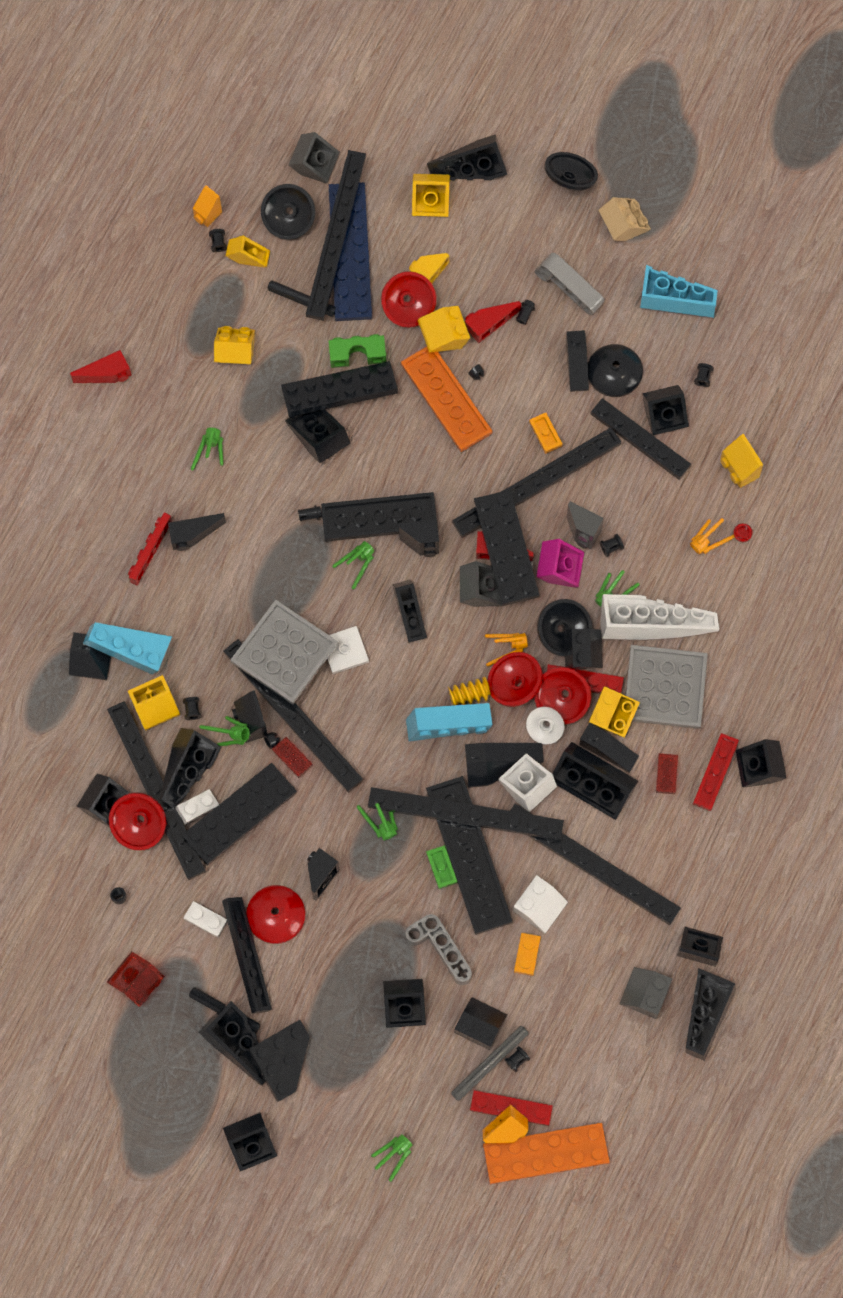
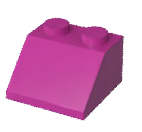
M561 539L542 541L536 577L550 584L574 588L579 587L584 551Z

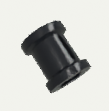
M213 229L209 232L212 240L211 250L213 252L227 250V244H225L224 229Z
M699 363L697 366L698 374L697 378L694 379V384L700 387H709V379L714 367L706 363Z
M615 534L613 538L606 541H600L601 549L606 557L618 549H624L623 542L618 534Z
M199 697L183 699L186 715H184L185 720H197L202 717L198 707Z
M520 1046L516 1048L517 1051L509 1058L504 1059L506 1064L515 1073L525 1061L530 1060V1057Z

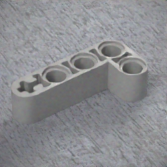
M556 253L549 254L535 269V274L543 281L550 279L589 315H593L605 301L600 293Z
M426 915L406 929V941L412 946H417L429 939L457 984L466 985L470 982L472 971L436 915ZM434 921L437 926L434 929H429L426 927V923ZM412 931H417L420 936L418 939H411L409 934ZM440 937L447 940V943L443 946L436 943V940ZM455 954L458 959L455 962H449L447 956ZM459 965H460V970L462 971V973L467 972V973H466V978H463L462 976H461V977H458V976H459V970H458L457 967H458Z

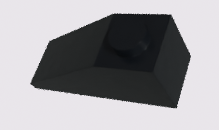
M585 330L566 331L570 392L589 391Z
M224 513L168 523L173 550H187L188 547L194 546L226 523Z
M407 580L392 584L408 642L427 638L413 582Z
M591 723L588 724L579 741V745L628 773H630L639 758V755Z

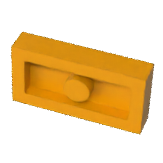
M547 413L529 420L545 454L562 447V442Z
M521 933L514 973L534 975L541 936Z

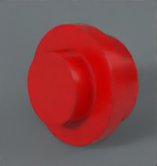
M744 523L738 524L733 531L735 539L739 542L749 541L753 533L751 527Z

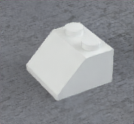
M525 754L499 778L501 784L514 800L528 812L535 808L557 787L553 774L528 754Z
M536 875L514 905L513 912L546 934L568 901L553 886Z

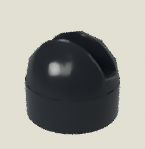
M477 364L468 374L474 380H480V376L484 377V369L480 364Z
M270 732L263 736L266 745L270 749L280 743V737L276 738L277 733Z
M116 887L111 891L110 897L115 904L120 905L126 901L127 894L123 888Z

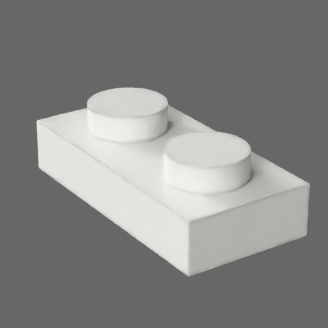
M209 789L177 805L175 809L186 825L211 812L219 803Z
M194 901L184 916V920L217 938L227 924L226 918Z

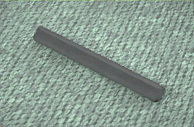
M519 1026L451 1092L452 1096L457 1101L461 1100L528 1035V1031L523 1026Z

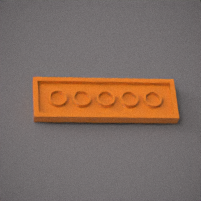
M426 346L401 361V366L460 452L492 434V429L438 352L429 353Z
M602 1123L524 1136L514 1143H483L490 1185L610 1163Z

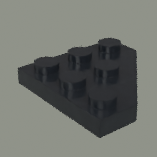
M301 1020L292 1023L248 1049L277 1102L293 1094L297 1089L310 1038Z

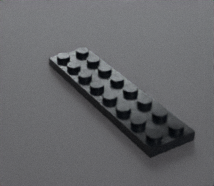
M463 776L426 788L428 797L472 804ZM436 820L475 935L513 923L481 827Z

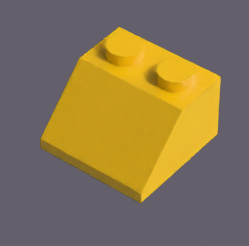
M413 174L412 216L448 217L450 175Z
M459 306L442 307L418 319L429 353L462 349L470 339Z
M744 434L740 435L722 451L721 464L731 473L730 478L734 484L737 483L741 488L760 477L763 463Z

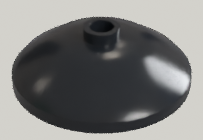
M557 152L548 156L545 161L544 169L548 177L555 184L565 189L574 191L586 190L593 187L598 179V173L593 164L579 155Z
M281 184L272 188L265 195L261 204L263 224L271 234L278 238H298L311 228L315 220L316 209L314 201L310 194L298 185ZM288 207L293 209L292 214L287 213Z
M610 344L603 346L593 353L588 362V379L591 385L599 393L609 397H622L630 394L638 387L643 376V366L639 356L632 349L624 345ZM613 364H618L619 367L615 368Z
M559 599L549 603L541 611L537 622V633L542 645L549 652L564 657V631L569 629H592V621L587 610L580 603L570 599ZM559 625L563 628L562 632L558 630Z

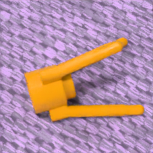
M723 518L703 535L702 533L711 522L708 519L696 536L691 539L690 546L696 553L701 554L703 552L706 554L710 550L735 538L734 535H731L708 546L710 542L707 537L724 521Z
M525 633L485 634L486 638H501L495 639V643L510 642L511 648H515V650L509 653L523 652V649L528 647ZM501 657L486 663V666L495 664Z

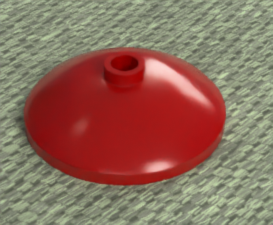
M412 271L398 273L387 281L382 290V309L388 319L399 326H418L419 318L434 312L436 306L435 289L432 283L419 273ZM405 295H409L410 297L409 301L407 302L404 301Z
M524 652L509 653L501 657L489 672L487 683L490 695L503 706L516 707L530 701L539 691L543 673L538 661L530 654Z
M556 667L545 672L541 687L534 696L537 708H553L561 715L564 724H571L581 719L588 711L592 698L591 689L585 677L569 667ZM563 690L568 691L569 695L564 696Z
M138 792L129 793L119 798L112 806L109 814V826L113 836L121 845L132 850H146L155 846L162 839L166 830V816L161 805L151 796ZM139 815L144 817V821L139 819Z
M272 885L259 890L251 898L247 907L246 914L251 932L258 939L266 943L281 944L290 941L301 931L305 922V907L301 898L296 892L285 886ZM273 909L279 910V913L273 915L271 912Z

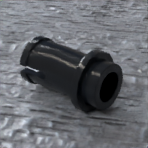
M530 300L522 302V308L516 317V321L523 325L527 324L531 312L535 310V303Z
M314 505L312 508L298 509L300 521L315 518L319 520L322 517L320 506Z

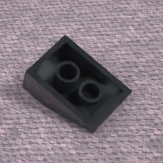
M325 409L292 416L285 420L307 451L319 463H322L350 444L345 428Z

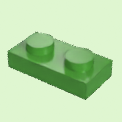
M445 845L426 851L438 889L457 884Z

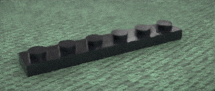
M603 398L591 411L593 417L608 428L612 427L616 434L678 480L691 467L690 462Z
M242 897L226 898L222 900L251 1012L252 1014L268 1012L272 1010L243 899Z

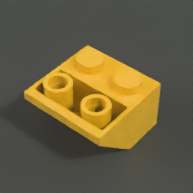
M230 326L218 328L214 340V362L251 364L255 330L248 327L235 329Z
M163 675L128 690L129 697L145 731L180 715Z
M604 686L588 724L591 723L604 731L625 738L640 702Z

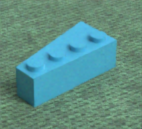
M646 265L640 308L714 318L718 290L696 282L694 284L687 282L685 278H676L668 275V272L662 270L659 272Z
M95 622L89 627L83 644L153 675L158 672L172 637Z
M489 703L414 708L406 719L409 742L466 735L468 733L484 734L493 725Z

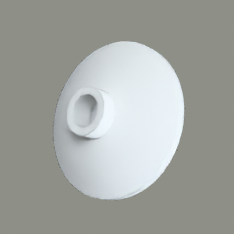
M538 707L529 714L526 727L529 735L536 742L552 744L561 738L564 732V721L561 715L553 708ZM544 721H548L550 726H546Z

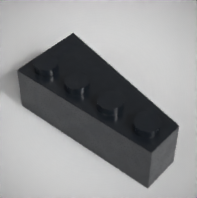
M698 968L685 1048L687 1054L705 1061L734 995L736 984Z

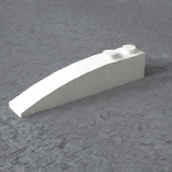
M603 594L600 620L602 639H667L719 631L718 616L715 612L698 608L688 609L684 608L681 604L675 603V605H671L659 599L656 601L646 599V596Z

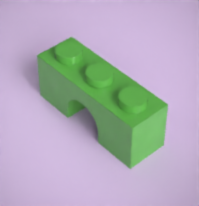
M373 334L369 337L353 336L348 339L337 337L328 340L331 368L348 367L349 358L355 352L364 353L367 357L368 365L386 362L384 335Z

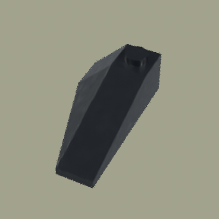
M496 134L479 139L427 163L430 174L450 175V181L455 179L492 180L507 175Z
M180 728L172 745L159 799L169 806L176 808L190 792L191 786L202 778L201 775L205 770L212 767L221 747L195 730Z
M542 743L465 744L468 788L494 784L525 754H528L539 764L544 763Z
M230 1001L212 1016L198 1033L221 1054L262 1086L265 1080L248 1051L249 1048L259 1043L256 1039L257 1036L247 1022L246 1015Z

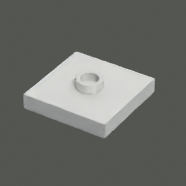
M357 626L329 635L338 641V645L327 658L332 674L369 663Z

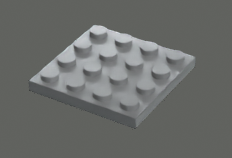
M275 600L230 661L291 704H294L336 648L338 641Z
M631 645L626 696L640 702L632 721L700 729L708 653Z

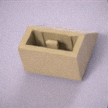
M613 197L599 209L614 241H627L651 229L647 218L643 215L640 205L635 199Z

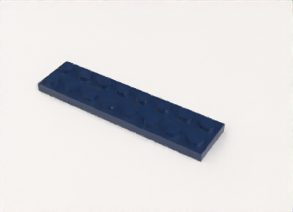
M365 182L359 183L333 284L334 306L336 307L335 321L372 320ZM328 184L330 218L339 184Z

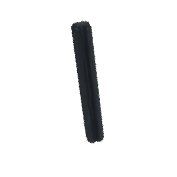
M273 280L269 282L268 291L308 307L309 295ZM328 304L326 315L333 317L336 307Z
M195 987L189 993L190 998L215 1012H218L226 1005ZM247 1017V1022L256 1034L260 1029V1024Z

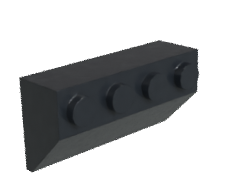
M573 742L564 750L552 773L557 786L615 820L638 783V780Z

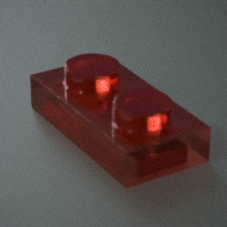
M287 737L272 749L274 754L297 778H300L313 766Z
M658 754L656 793H676L678 755Z

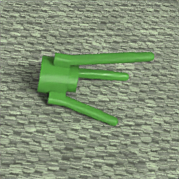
M206 429V433L202 437V442L191 466L192 471L195 469L205 443L207 445L206 458L209 457L211 447H215L218 444L220 465L223 466V438L220 437L221 431L219 429Z
M363 541L354 550L333 564L332 567L336 568L347 559H349L346 562L347 565L356 558L361 561L366 560L352 585L353 590L373 559L374 549L369 543Z
M624 570L619 573L608 590L605 588L611 573L607 574L599 592L595 596V602L600 607L602 606L603 594H612L611 591L625 573ZM636 583L621 595H628L640 584Z
M225 716V719L235 724L230 730L212 726H199L200 729L229 734L233 739L232 741L217 743L219 746L243 745L250 736L247 724L241 723L229 716Z
M379 803L375 804L382 821L378 825L380 828L378 829L361 806H357V809L376 832L378 838L382 837L383 841L397 835L396 830L398 829L393 812H389L390 822L386 821Z
M402 1134L398 1138L394 1137L389 1143L371 1155L374 1158L390 1147L393 1149L375 1166V1169L378 1170L395 1153L399 1156L403 1154L389 1178L391 1182L406 1157L411 1153L409 1149L413 1146L412 1143Z

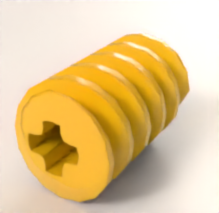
M486 677L482 678V683L479 679H475V685L468 681L467 687L462 682L460 683V689L457 685H453L452 691L448 687L453 706L458 705V703L465 705L466 701L469 704H473V699L479 704L481 697L488 701V695H490Z

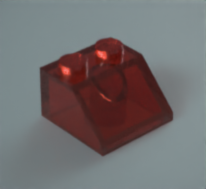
M131 951L107 980V983L130 1002L140 1007L147 1001L148 996L160 985L165 976L150 962Z

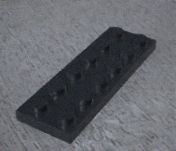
M390 361L281 385L289 417L398 393Z
M511 490L474 498L476 512L502 606L538 598L540 594Z
M434 492L321 504L325 542L399 534V523L437 520Z
M270 763L183 833L182 838L208 866L294 796L297 791L273 763Z

